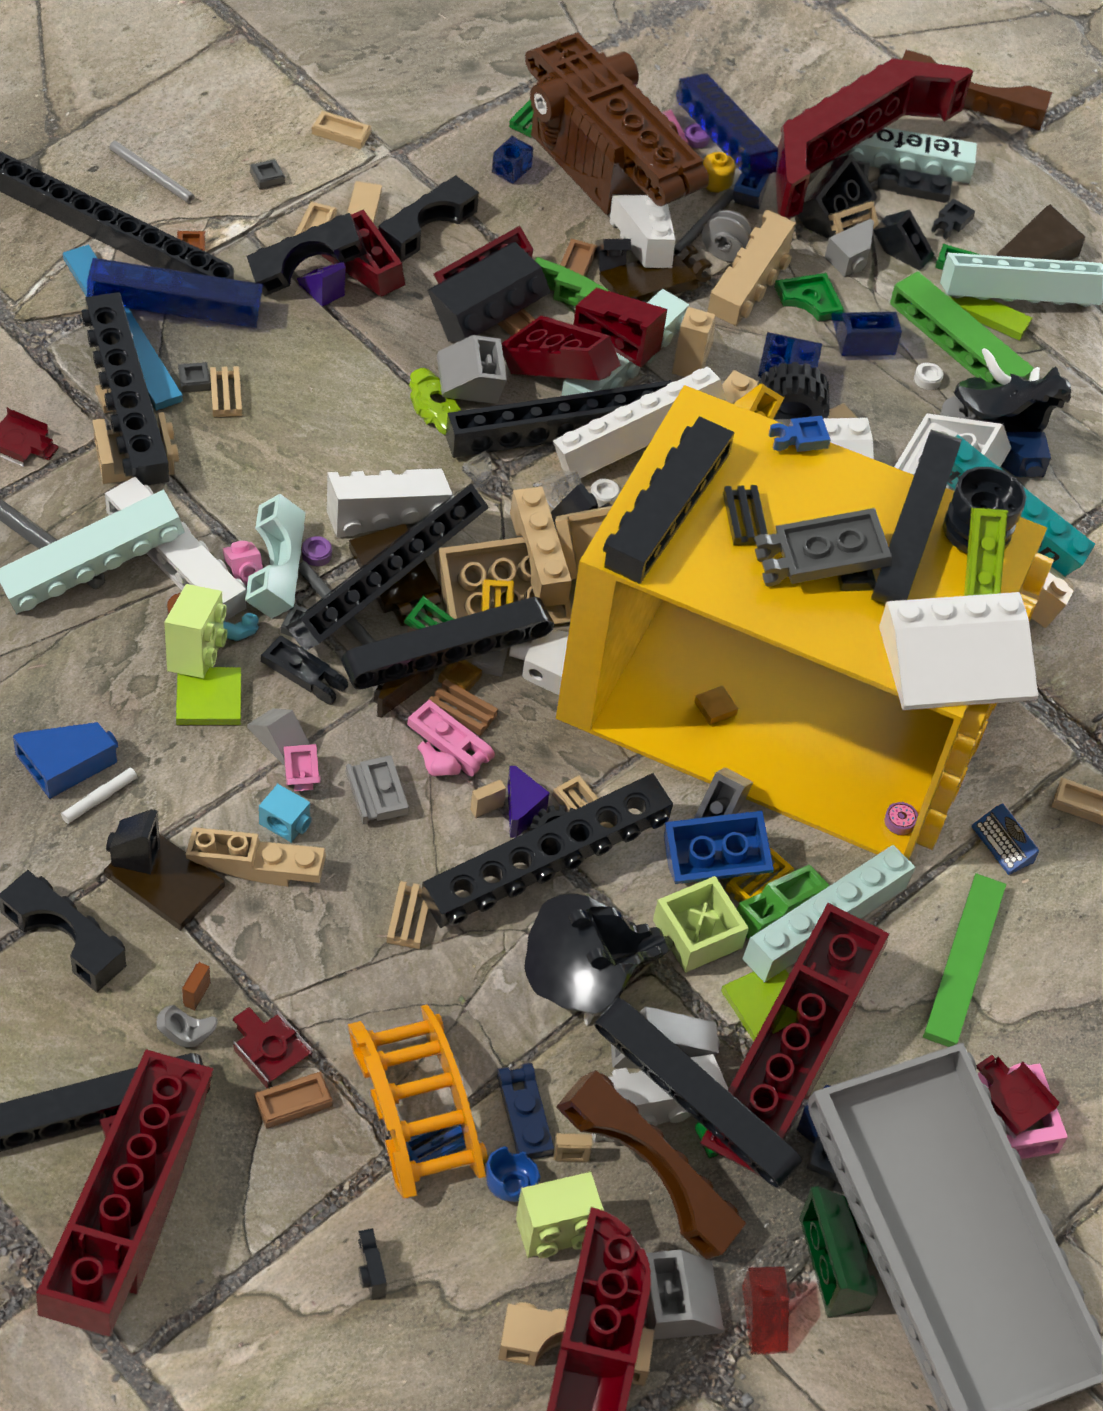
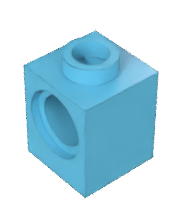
M277 784L259 805V824L289 842H292L299 833L304 834L311 824L310 802L280 784Z

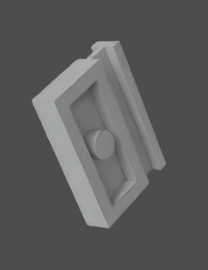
M391 755L361 761L360 765H346V774L362 824H367L369 820L373 819L381 821L408 815L409 806Z

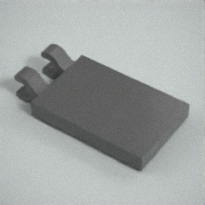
M875 508L776 526V534H760L755 536L757 546L755 553L757 560L762 562L765 573H762L765 586H775L786 577H789L791 584L892 566V555ZM781 552L783 558L772 559L777 553Z

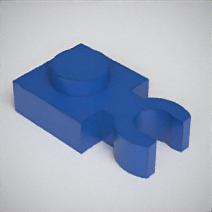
M822 416L793 418L790 420L789 426L775 423L770 425L768 434L769 437L778 436V438L774 439L773 449L777 451L785 450L789 445H795L797 452L828 449L831 441Z

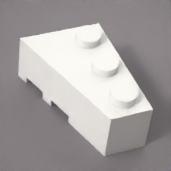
M612 195L610 224L613 227H618L622 239H631V251L645 268H672L675 236L668 204L662 207L658 206L647 195Z

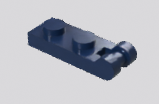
M521 1064V1068L509 1070V1067L498 1068V1083L517 1154L524 1151L530 1159L553 1155L554 1146L536 1083L533 1064ZM523 1082L525 1089L514 1091L512 1084Z

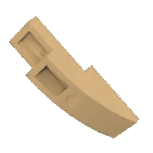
M193 827L186 858L207 868L234 877L289 887L290 880L320 883L326 852L325 848L259 841V836L255 833Z

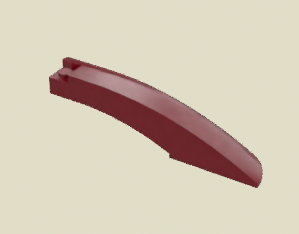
M590 1207L546 1411H626L650 1294V1265L644 1248H641L633 1237L631 1229L615 1216L594 1207Z

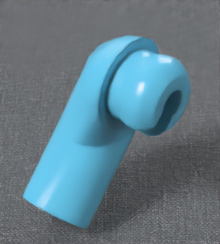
M246 613L242 617V621L236 624L224 621L223 627L227 629V638L239 641L254 635L259 628L257 625L259 618L255 614Z

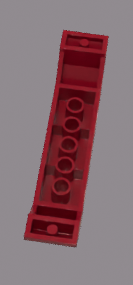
M892 58L884 64H879L866 75H861L848 86H843L833 95L823 98L815 106L805 109L795 118L787 120L781 128L782 133L775 160L778 215L790 220L801 213L811 173L901 117L940 118L945 122L960 113L964 106L973 70L968 67Z

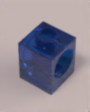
M511 136L493 152L492 173L514 184L532 168L534 147Z

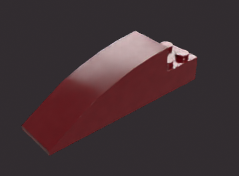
M827 903L728 1089L735 1098L784 1141L854 1015L856 1003L887 945L890 934L830 903ZM787 1007L797 1012L795 1023L773 1034ZM707 1129L700 1145L757 1174Z
M145 1050L37 1289L38 1316L108 1337L111 1336L128 1293L138 1295L192 1145L214 1068L151 1050Z

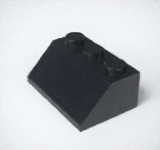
M852 154L834 159L823 166L808 185L802 212L797 215L806 229L828 239L836 235V231L831 229V226L834 225L833 220L829 221L828 215L875 201L877 198L876 193ZM868 209L840 218L841 222L862 216ZM856 224L843 228V231L856 226Z

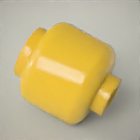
M713 152L705 156L703 165L709 175V185L706 188L712 192H721L730 188L736 171L734 159L724 152Z

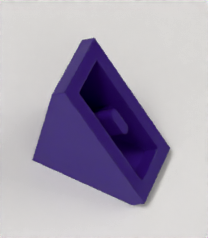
M343 262L322 266L298 277L297 280L323 307L345 296L346 267Z
M509 766L507 782L510 838H516L531 825L534 816H538L541 809L544 808L547 811L550 793L517 766Z

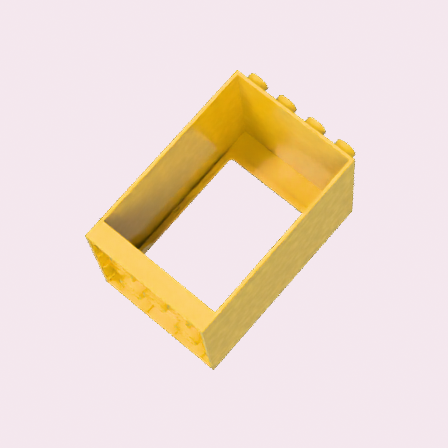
M684 385L579 561L556 719L709 784L715 773L726 767L753 781L746 800L878 855L894 845L910 860L916 844L933 850L947 818L948 810L952 802L954 803L962 785L970 760L975 755L989 722L987 720L992 710H995L997 703L902 710L879 629L886 604L871 599L873 590L841 591L838 576L791 584L789 577H786L775 586H765L762 573L765 572L762 562H759L756 557V544L733 545L723 497L724 486H731L732 490H737V486H744L745 490H750L751 485H757L768 535L776 534V526L875 508L889 547L914 475L831 442L828 449L797 452L795 445H789L785 450H774V439L778 438V436L769 437L770 425L780 422ZM701 416L735 432L730 455L641 584L605 568L606 553L603 552V547L606 539L611 533H617L625 512H632L635 508L634 504L638 494L642 489L647 491L655 470L664 467L669 450L672 447H678L684 429L687 426L692 427L698 417ZM946 488L907 600L964 596L968 553L953 546L943 530L944 517L954 493L951 489ZM739 499L734 500L741 536L744 537L746 533ZM747 499L754 535L757 536L750 499ZM1020 517L1016 523L1010 544L1004 550L1001 593L1020 592L1030 622L1038 600L1022 594L1023 590L1039 596L1054 559L1038 553L1047 527ZM781 552L777 553L772 559L783 558ZM881 568L873 569L876 581ZM723 685L738 707L737 715L709 725L696 705L695 697L698 694ZM904 802L913 806L917 811L918 818L911 833L898 835L886 827L884 818L888 807L893 803Z

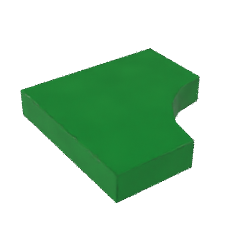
M827 273L775 281L774 288L783 306H794L804 309L812 314L818 322L844 318L845 310Z

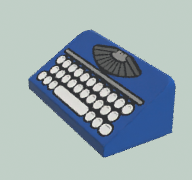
M1003 803L972 824L973 830L1008 875L1035 862L1039 853L1038 847Z

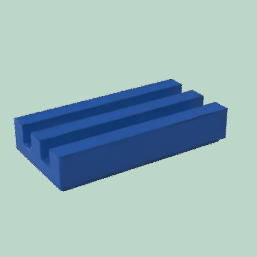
M461 1124L414 1151L411 1147L444 1129L410 1137L411 1140L406 1142L410 1161L415 1160L416 1163L454 1154L465 1149L464 1136L418 1160L420 1157L463 1135Z

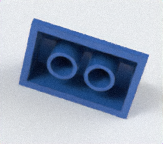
M763 811L665 822L664 843L668 867L675 884L704 881L714 876L717 879L773 873L774 871Z

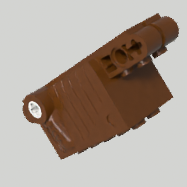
M578 32L526 52V66L538 81L530 91V101L534 110L531 136L606 215L611 214L612 195H647L656 205L662 207L708 187L709 175L703 165L704 160L679 136L676 125L669 121L668 117L662 114L660 109L653 105L651 100L636 87L639 81L637 65L630 54L621 51L606 57L604 52L598 53Z

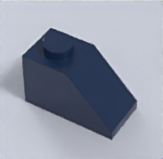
M1006 432L1011 450L1001 467L1016 477H1044L1051 460L1045 432Z

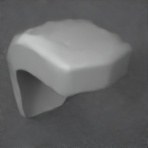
M171 1005L160 1011L157 1015L156 1023L157 1029L172 1042L183 1047H197L214 1032L218 1021L215 1016L205 1019L192 1018L177 1008V1006Z

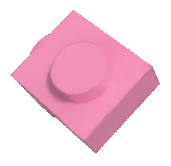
M237 541L232 543L231 547L222 548L224 560L231 568L232 576L235 579H240L245 586L248 584V577L263 569L261 553L252 542Z
M316 744L283 747L286 786L294 785V791L314 790L313 783H321Z

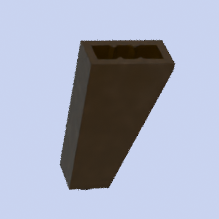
M1050 204L1006 244L996 256L1070 261L1080 255L1086 236Z

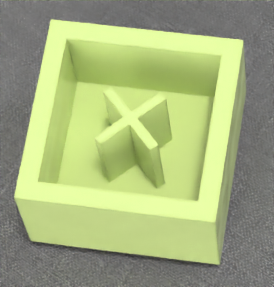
M189 584L185 585L164 622L167 671L204 678L209 667L215 665L217 652L220 647L223 648L227 640V629L223 627L227 607L223 604L222 591Z
M716 876L657 900L653 922L661 929L664 936L672 939L673 946L671 951L685 973L743 948L748 926Z
M591 1172L521 1188L516 1221L528 1258L534 1256L547 1258L555 1255L562 1249L573 1247V1249L579 1250L582 1248L590 1207L603 1210Z

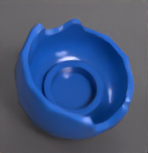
M506 1146L501 1147L490 1154L486 1164L485 1174L488 1189L495 1197L501 1200L519 1202L521 1188L540 1183L541 1176L538 1165L528 1158L524 1151L514 1154L509 1152Z

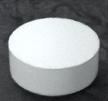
M933 363L920 364L916 368L914 375L915 383L926 390L937 389L943 379L942 369Z
M599 479L592 484L590 493L595 496L598 507H601L608 502L613 505L620 494V488L612 480Z

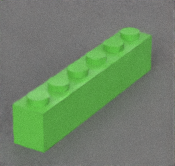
M919 271L895 284L890 305L976 378H982L993 384H1000L995 380L987 367L982 353V349L985 348L994 356L998 366L1006 375L1011 376L1010 374H1015L1029 381L1030 373L1034 368Z

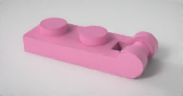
M430 699L408 717L407 725L427 741H430L441 752L454 756L458 763L461 764L462 771L468 776H474L480 770L482 763H488L495 756L491 746ZM469 748L475 752L472 756L466 752Z

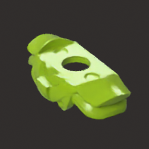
M419 368L410 374L411 381L409 382V387L412 390L410 398L414 410L418 416L424 418L426 424L434 423L437 430L446 435L447 414L462 410L454 398L445 397L446 401L443 403L433 401L430 398L432 394L442 395L440 378L429 369Z

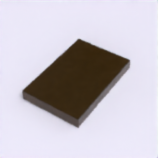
M159 834L160 849L151 874L114 867L110 863L104 869V876L181 931L225 887V880L207 867L187 859L186 852Z

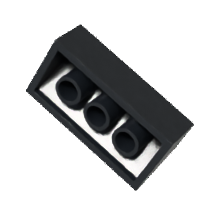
M516 242L506 245L427 290L448 342H459L472 335H479L551 293L541 266Z

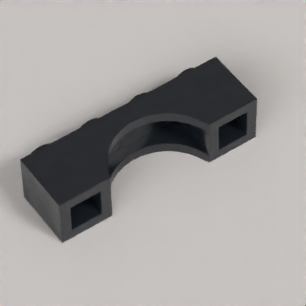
M455 175L451 179L442 182L428 194L422 195L420 199L408 207H404L391 218L384 220L378 226V230L399 260L403 262L420 251L421 228L436 221H447L459 225L477 213L479 192Z
M347 213L336 216L331 221L319 226L310 227L307 231L293 237L284 238L281 242L267 248L258 249L255 253L248 255L247 259L256 285L262 294L267 296L289 287L294 270L302 261L309 257L328 255L340 263H346L367 254L356 222L352 215Z
M27 870L0 893V912L24 933L36 928L49 927L61 930L72 938L75 943L70 955L72 973L96 993L126 967V949L124 944L116 936L112 935L109 937L103 932L93 917L89 915L85 917L81 914L70 898L67 896L61 897L53 891L51 884L44 877H36Z

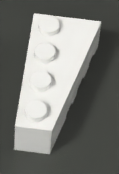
M442 469L406 470L403 474L398 475L392 473L391 470L380 471L379 475L365 476L363 471L351 472L350 476H339L338 472H328L327 514L337 538L355 536L360 533L383 530L403 523L412 524L420 521L453 494Z
M714 1054L691 1057L693 1061L728 1091ZM627 1068L614 1069L612 1072L613 1076L608 1077L613 1082L617 1092L624 1099L633 1102L639 1109V1114L649 1124L657 1126L669 1121L671 1123H679L691 1115L641 1070L629 1074ZM592 1134L594 1143L602 1140H605L607 1142L615 1141L613 1139L606 1138L597 1134Z

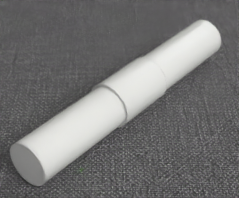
M130 767L106 784L101 785L85 798L61 813L62 819L67 824L71 823L137 779L136 772Z

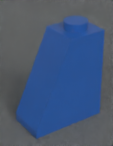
M98 722L22 732L13 736L15 755L49 799L117 763V740L110 731L105 732Z

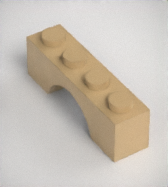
M543 487L513 490L510 515L516 535L523 536L527 546L531 569V585L534 595L542 599L545 607L568 604L572 580Z
M525 1302L516 1303L515 1305L508 1304L498 1360L535 1366L545 1352L561 1345L568 1310L537 1309L533 1304ZM644 1325L632 1384L645 1386L648 1377L655 1331L647 1329Z

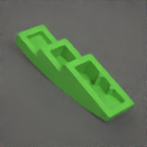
M539 257L535 260L541 266L550 290L554 291V300L576 306L596 287L607 290L591 279L564 266Z

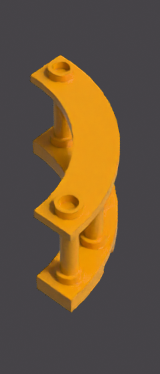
M428 1005L421 1006L423 1021L376 1033L373 1030L367 1031L361 1021L348 1024L353 1056L364 1078L371 1077L374 1089H371V1097L379 1121L384 1120L387 1132L390 1131L391 1139L386 1140L385 1144L395 1188L403 1199L417 1195L415 1182H419L420 1177L470 1164V1168L478 1178L486 1177L484 1164L488 1161V1153L483 1142L479 1143L465 1088L453 1053L444 1034L442 1018L439 1013L434 1014ZM426 1035L429 1041L384 1053L383 1050L376 1051L378 1046ZM437 1055L444 1071L443 1074L400 1085H395V1083L389 1084L385 1071H388L390 1066ZM450 1087L456 1111L407 1123L406 1120L400 1121L395 1105L399 1104L400 1099ZM461 1124L467 1150L416 1163L415 1160L410 1161L406 1142L411 1140L410 1137Z

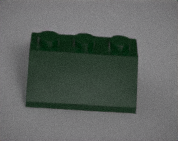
M812 1187L799 1219L827 1318L869 1311L878 1295V1286L874 1275H869L866 1265L868 1262L867 1248L863 1241H859L856 1231L858 1224L844 1195L821 1187Z

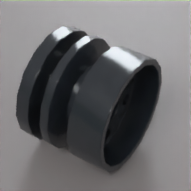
M975 467L966 470L958 479L952 501L944 517L943 530L947 539L953 546L968 553L971 508L1008 510L1005 538L1006 549L1014 534L1016 523L1019 521L1025 507L1027 496L1023 486L1012 475L993 467Z

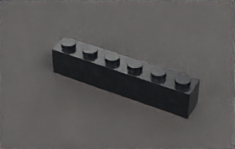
M701 416L698 417L692 427L687 426L684 429L678 447H672L669 450L664 467L655 470L647 491L642 489L638 494L634 504L635 508L632 512H625L617 533H611L606 539L603 547V552L606 553L605 568L641 584L730 455L735 432Z

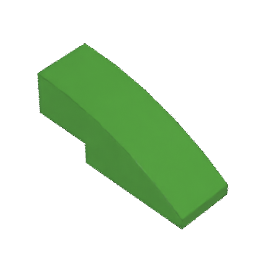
M810 864L767 883L762 893L740 902L737 907V911L748 926L747 939L750 940V937L830 885Z

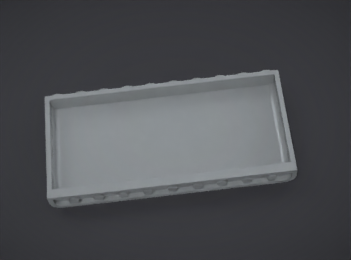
M963 1042L814 1091L808 1099L811 1119L939 1411H1032L1102 1384L1103 1340L1100 1336L1099 1324L1096 1318L1090 1315L1084 1302L1082 1287L1073 1279L1068 1268L1067 1255L1061 1247H1058L1052 1234L1051 1221L1042 1212L1037 1202L1035 1187L1027 1180L1021 1168L1020 1155L1015 1148H1012L1006 1136L1005 1123L1000 1116H997L991 1104L990 1091L985 1084H982L976 1072L975 1059L971 1053L967 1052Z

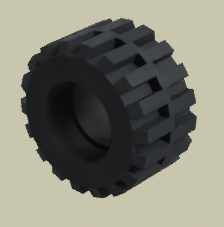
M792 362V364L782 363L779 367L773 366L769 368V372H764L758 381V385L763 384L784 397L774 419L822 416L823 419L828 418L830 412L829 382L825 374H820L818 368H811V365L806 363L801 365L799 362Z

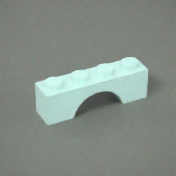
M281 494L276 495L258 507L255 529L267 546L270 564L248 577L245 601L271 619L294 607L306 514L305 511Z

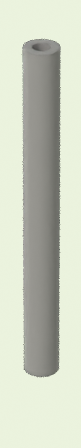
M113 141L110 144L109 149L173 194L188 204L194 200L193 193L117 141Z

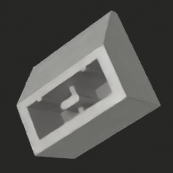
M472 335L438 351L437 363L442 397L493 404L498 403L507 381L501 339Z
M683 1250L646 1253L651 1271V1287L646 1311L649 1329L655 1330L653 1340L723 1333L724 1326L712 1261Z

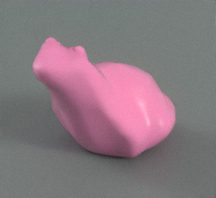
M422 741L417 748L421 752L425 767L431 776H453L460 773L462 766L454 756L446 752H437L432 747L430 741Z

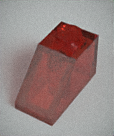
M785 1266L748 1268L742 1288L751 1355L787 1353L789 1295Z

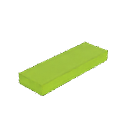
M950 296L954 302L979 323L1019 341L1032 321V317L990 298L981 300L970 296H963L962 298Z
M971 508L964 596L1001 593L1008 510Z

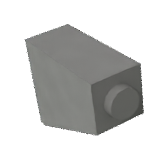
M646 1006L639 1012L690 1058L710 1054L716 1056L719 1053L720 1041L717 1037L716 1022ZM611 1044L613 1068H638Z

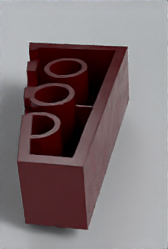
M542 315L501 343L503 356L510 374L600 381L609 377L612 371L621 366L609 335Z

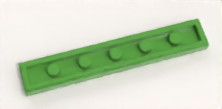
M975 873L923 1038L947 1047L958 1043L1006 888L1005 883Z

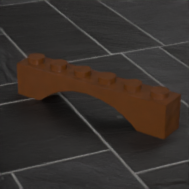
M907 49L902 58L903 60L938 64L928 55ZM970 82L963 108L1040 131L1053 92L1030 85L1002 88Z
M595 1070L582 1076L556 1106L581 1133L597 1134L613 1139L633 1150L650 1165L663 1182L671 1197L678 1217L681 1235L705 1259L722 1255L745 1226L746 1222L738 1215L737 1208L732 1203L723 1200L716 1193L713 1184L706 1177L699 1175L689 1165V1161L683 1153L673 1149L667 1143L663 1133L656 1126L649 1124L639 1114V1109L633 1102L624 1099L617 1092L613 1082L606 1075Z

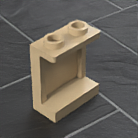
M164 412L158 413L157 425L168 459L169 475H174V462H179L177 444L171 445L170 441L174 440L172 422L166 423ZM105 419L93 420L94 441L103 484L128 481L131 479V476L125 477L122 459H126L125 454L119 455L116 437H119V433L107 430Z
M612 506L556 516L557 534L571 580L577 579L579 561Z

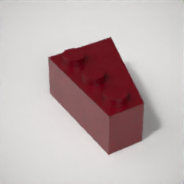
M363 209L352 214L359 228L367 254L344 263L346 267L345 272L381 297L405 286L402 262ZM321 255L333 264L340 263L331 256Z
M596 287L576 305L573 325L609 335L616 353L641 368L661 350L668 309Z

